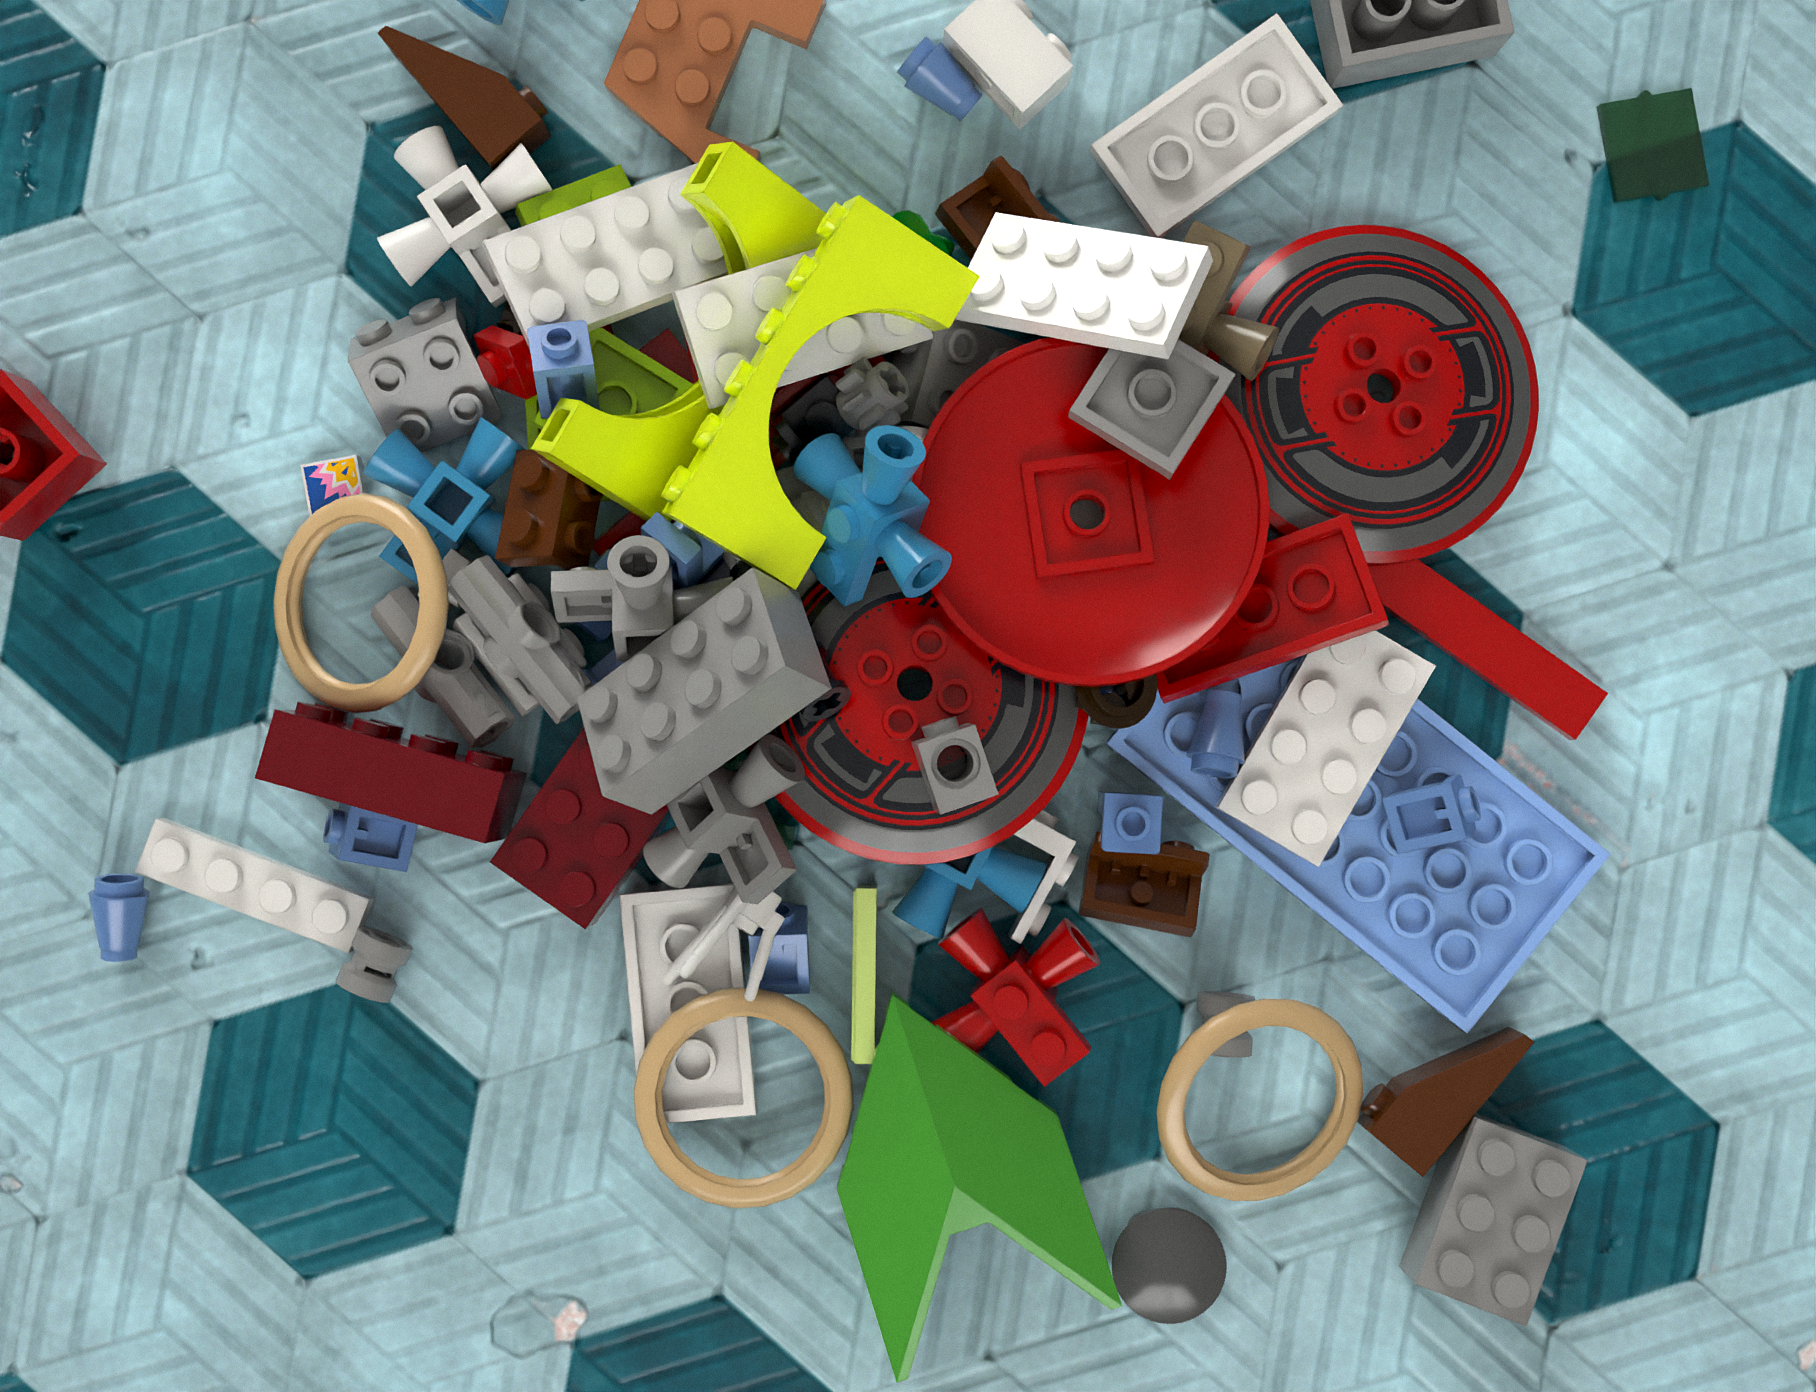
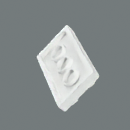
M1276 13L1091 144L1090 153L1149 235L1154 238H1162L1335 116L1344 105Z
M698 163L484 240L486 255L528 347L527 329L531 326L584 320L587 323L588 332L672 301V292L728 275L723 253L711 228L692 204L680 195Z
M995 212L968 269L980 277L957 314L956 320L1169 360L1213 263L1209 246Z
M817 248L672 292V297L709 409L726 404L731 396L723 391L728 378L742 359L748 363L751 362L761 345V342L754 338L761 322L772 307L781 311L792 292L791 289L785 286L791 271L804 254L812 258ZM860 313L843 317L824 327L804 343L786 366L777 388L854 364L862 357L870 359L933 339L932 332L921 324L889 314Z
M1372 631L1303 655L1245 754V763L1238 766L1237 777L1231 778L1215 807L1312 865L1319 867L1436 666L1377 631Z
M733 883L623 893L620 895L636 1075L639 1061L652 1035L672 1013L697 997L721 989L746 988L741 930L732 924L689 977L684 978L679 974L670 985H665L662 982L663 975L674 964V961L722 907L733 888H735ZM749 1016L729 1017L710 1023L691 1035L678 1049L667 1069L662 1091L663 1112L667 1123L756 1115L758 1110Z

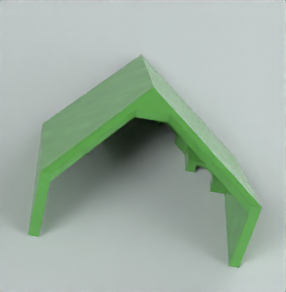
M891 992L885 1023L879 1044L875 1048L852 1129L849 1150L837 1182V1192L893 1373L898 1383L909 1378L950 1235L989 1222L1110 1310L1122 1307V1303L1057 1112L1042 1100H1036L1015 1085L1008 1075L938 1024L935 1026L911 1009L908 1002L894 992Z

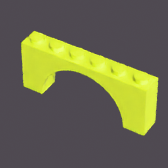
M734 142L709 144L680 193L702 215L711 228L723 253L728 275L816 249L823 239L816 234V231L826 213ZM700 380L672 402L657 409L632 415L607 414L582 401L561 397L531 449L641 519L648 521L658 512L670 522L673 519L662 513L668 503V500L661 497L664 487L679 465L688 469L699 450V447L692 444L698 429L711 412L719 416L725 405L709 409Z
M860 195L845 201L843 206L837 202L833 203L823 217L816 231V234L823 238L812 258L804 254L791 271L785 284L786 287L792 290L781 311L772 307L761 322L754 336L756 340L761 342V345L750 363L742 359L737 364L723 389L724 392L731 396L719 416L711 412L705 418L692 444L699 447L698 452L688 469L681 465L676 468L661 497L668 500L662 511L663 514L751 567L794 590L799 586L827 537L815 530L792 506L778 481L772 463L769 447V416L775 390L786 366L795 353L813 335L829 324L849 315L860 313L889 314L909 319L931 331L948 329L980 277Z

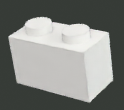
M975 0L944 28L943 45L966 74L1020 130L1069 85L1073 65L1070 63L1072 60L1071 54L1057 36L1052 33L1045 36L1031 21L1033 19L1032 13L1023 0Z

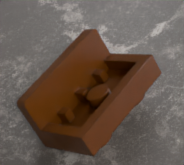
M999 156L991 161L981 177L942 202L935 212V216L971 261L995 212L1060 222L1054 215L1044 209L1030 191L1025 177L1018 170L1012 168L1003 156Z
M532 449L516 451L495 559L508 567L557 565L566 571L576 567H588L590 554L594 548V533L603 494Z
M1098 831L1087 852L1078 915L1191 938L1196 930L1202 876L1209 866L1210 854L1195 850L1192 845L1182 841H1166L1161 843L1158 854L1106 852L1101 848V831Z

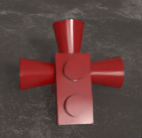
M982 907L962 920L937 943V945L974 974L978 981L970 995L974 1001L930 1023L935 1026L938 1024L977 1054L999 1030L1044 1087L1090 1053V1043L1055 1001L1058 992L1056 986L1101 964L1090 942L1069 919L1064 918L1032 956L1023 945L1007 956Z

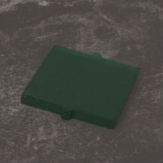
M1692 88L1654 95L1644 90L1637 98L1602 103L1596 107L1614 203L1649 197L1662 201L1669 194L1706 188L1709 185Z

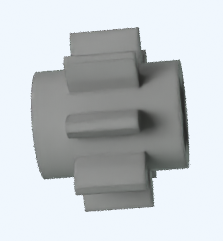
M862 357L844 371L845 376L836 382V387L840 390L836 396V405L841 417L848 425L863 431L870 425H873L874 428L883 425L894 426L901 421L899 415L908 410V405L904 401L908 398L909 389L904 376L894 365L888 362H880L872 368L868 359Z

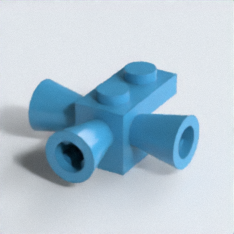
M480 417L457 469L455 470L443 460L435 468L400 429L394 430L375 451L364 470V475L413 497L407 508L428 529L440 551L442 560L451 548L459 551L466 540L470 538L485 555L490 556L507 578L518 568L508 567L495 559L504 515L490 509L497 499L485 490L514 465L516 451L526 449L487 420ZM394 535L379 557L418 584L413 561L404 544Z
M890 425L877 426L867 433L862 473L840 436L834 433L824 434L810 442L801 451L794 464L793 471L795 477L831 501L820 532L827 538L809 568L816 575L818 581L826 586L844 607L863 599L878 557L882 556L901 591L908 598L923 595L936 586L945 576L952 562V556L948 551L919 532L930 500L910 479L925 459L926 450L917 436L900 427Z
M991 847L966 858L946 863L923 865L927 867L926 870L894 908L892 913L910 925L932 936L943 939L958 884L971 890L976 879H978L1017 912L1022 914L1044 875L1047 862Z

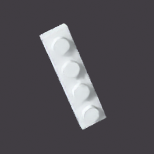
M166 818L155 819L135 870L136 873L346 953L354 951L352 946L354 936L358 927L365 926L375 899L372 896Z

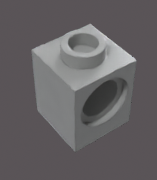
M953 716L922 727L925 738L913 741L911 744L934 811L941 815L999 795L975 724L965 723L959 725L957 717ZM958 745L967 755V767L959 777L945 779L940 775L937 768L938 756L946 747Z

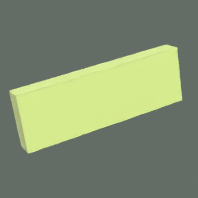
M858 884L853 891L851 1061H854V1064H871L876 1048L878 885Z

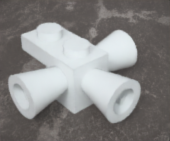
M432 126L420 130L407 138L394 153V159L425 189L417 197L430 217L377 237V240L397 271L411 287L452 247L460 256L490 303L496 308L507 299L484 250V240L512 231L501 213L516 208L518 203L552 191V188L522 143L480 184L466 164L459 168L442 127Z

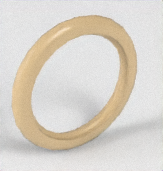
M367 493L341 497L316 510L299 527L287 546L277 573L273 600L275 630L282 655L293 676L317 699L334 709L351 713L380 710L402 699L421 682L436 659L445 635L449 609L445 568L440 551L428 529L406 507L387 497ZM365 522L380 525L393 532L404 544L413 561L417 575L420 605L413 638L407 652L397 667L387 676L374 682L352 684L331 676L318 663L309 646L303 625L302 599L305 579L311 562L323 542L336 530L345 525Z
M746 988L721 989L697 997L672 1013L652 1035L639 1061L633 1089L635 1120L641 1139L659 1170L681 1190L707 1203L735 1209L765 1207L792 1198L815 1183L835 1161L848 1135L854 1107L852 1075L844 1051L829 1027L805 1005L781 993L758 989L756 998L751 1002L747 1001L744 997ZM751 1016L770 1020L790 1030L807 1046L818 1064L824 1082L825 1105L821 1124L811 1144L797 1160L779 1172L761 1178L733 1179L716 1175L698 1166L681 1151L670 1134L664 1116L662 1091L666 1072L678 1049L691 1035L706 1025L729 1017Z
M1259 999L1237 1004L1211 1017L1186 1039L1173 1056L1161 1082L1156 1113L1159 1139L1169 1163L1185 1181L1202 1192L1231 1201H1261L1285 1195L1310 1182L1326 1169L1344 1148L1359 1118L1363 1098L1362 1065L1353 1040L1337 1020L1318 1007L1290 999ZM1266 1026H1280L1301 1031L1319 1043L1329 1056L1335 1072L1336 1093L1333 1108L1322 1130L1311 1144L1297 1156L1270 1170L1253 1174H1235L1219 1169L1206 1161L1190 1140L1186 1130L1184 1112L1187 1093L1198 1070L1218 1048L1228 1040L1248 1030Z

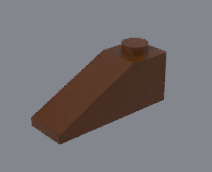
M385 26L378 32V35L394 56L492 171L520 143L523 144L530 155L551 137L542 120L548 114V111L527 85L517 91L505 75L389 26Z
M1507 1027L1392 1077L1386 1086L1383 1083L1378 1084L1368 1093L1361 1104L1360 1110L1363 1113L1358 1118L1357 1123L1419 1175L1424 1177L1535 1042L1527 1035Z

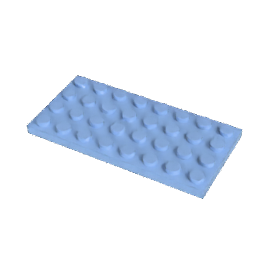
M1303 656L1165 704L1161 700L1157 688L1154 704L1147 716L1134 726L1114 731L1105 743L1107 746L1448 1021L1467 1034L1611 854L1418 698L1319 867L1312 865L1217 809L1215 805L1231 778H1216L1193 773L1190 771L1192 759L1186 756L1205 705L1207 691L1227 690L1242 695L1240 711L1245 756ZM1460 774L1464 786H1472L1479 801L1481 819L1475 821L1476 830L1465 840L1397 854L1382 797L1387 794L1442 782L1448 777Z

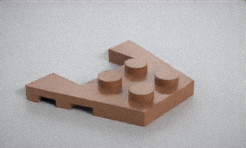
M639 0L604 85L610 94L655 133L671 143L692 165L699 163L709 144L725 142L736 143L760 162V151L710 131L711 124L751 30L756 28L807 50L826 6V0Z

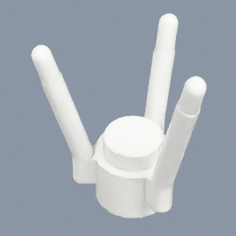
M733 888L722 907L663 975L662 982L665 985H670L679 974L684 978L689 977L731 924L751 936L760 927L763 929L744 994L747 1001H753L756 998L775 935L785 920L783 916L775 912L782 898L776 893L771 892L758 905L742 903L736 889Z

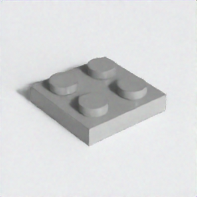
M1179 339L1174 346L1169 360L1109 348L1070 408L1068 418L1170 480L1236 374Z

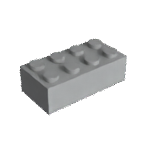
M752 567L577 697L602 796L652 815L832 688L799 592Z

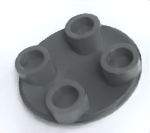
M1159 1208L1134 1214L1117 1239L1111 1262L1112 1276L1116 1289L1126 1305L1141 1317L1163 1324L1186 1322L1204 1313L1218 1298L1225 1282L1227 1270L1225 1251L1215 1230L1201 1217L1179 1208Z

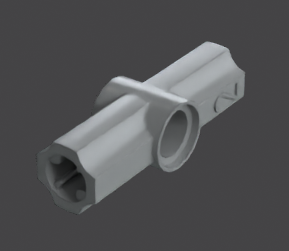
M489 555L477 558L471 564L461 569L448 582L450 584L448 591L485 635L486 639L484 640L483 648L489 661L506 676L519 678L556 724L569 719L580 710L577 697L594 685L559 643L562 632L554 616L541 605L532 601H525Z
M406 585L389 592L383 600L374 605L371 612V618L402 658L413 638L420 605L419 596H417L418 590L415 587L408 588ZM446 628L435 661L414 689L423 699L439 705L471 748H482L495 741L504 731L509 729L515 720V716L473 663L475 659L474 649L470 641L462 634ZM435 663L445 665L450 670L442 669L438 667Z

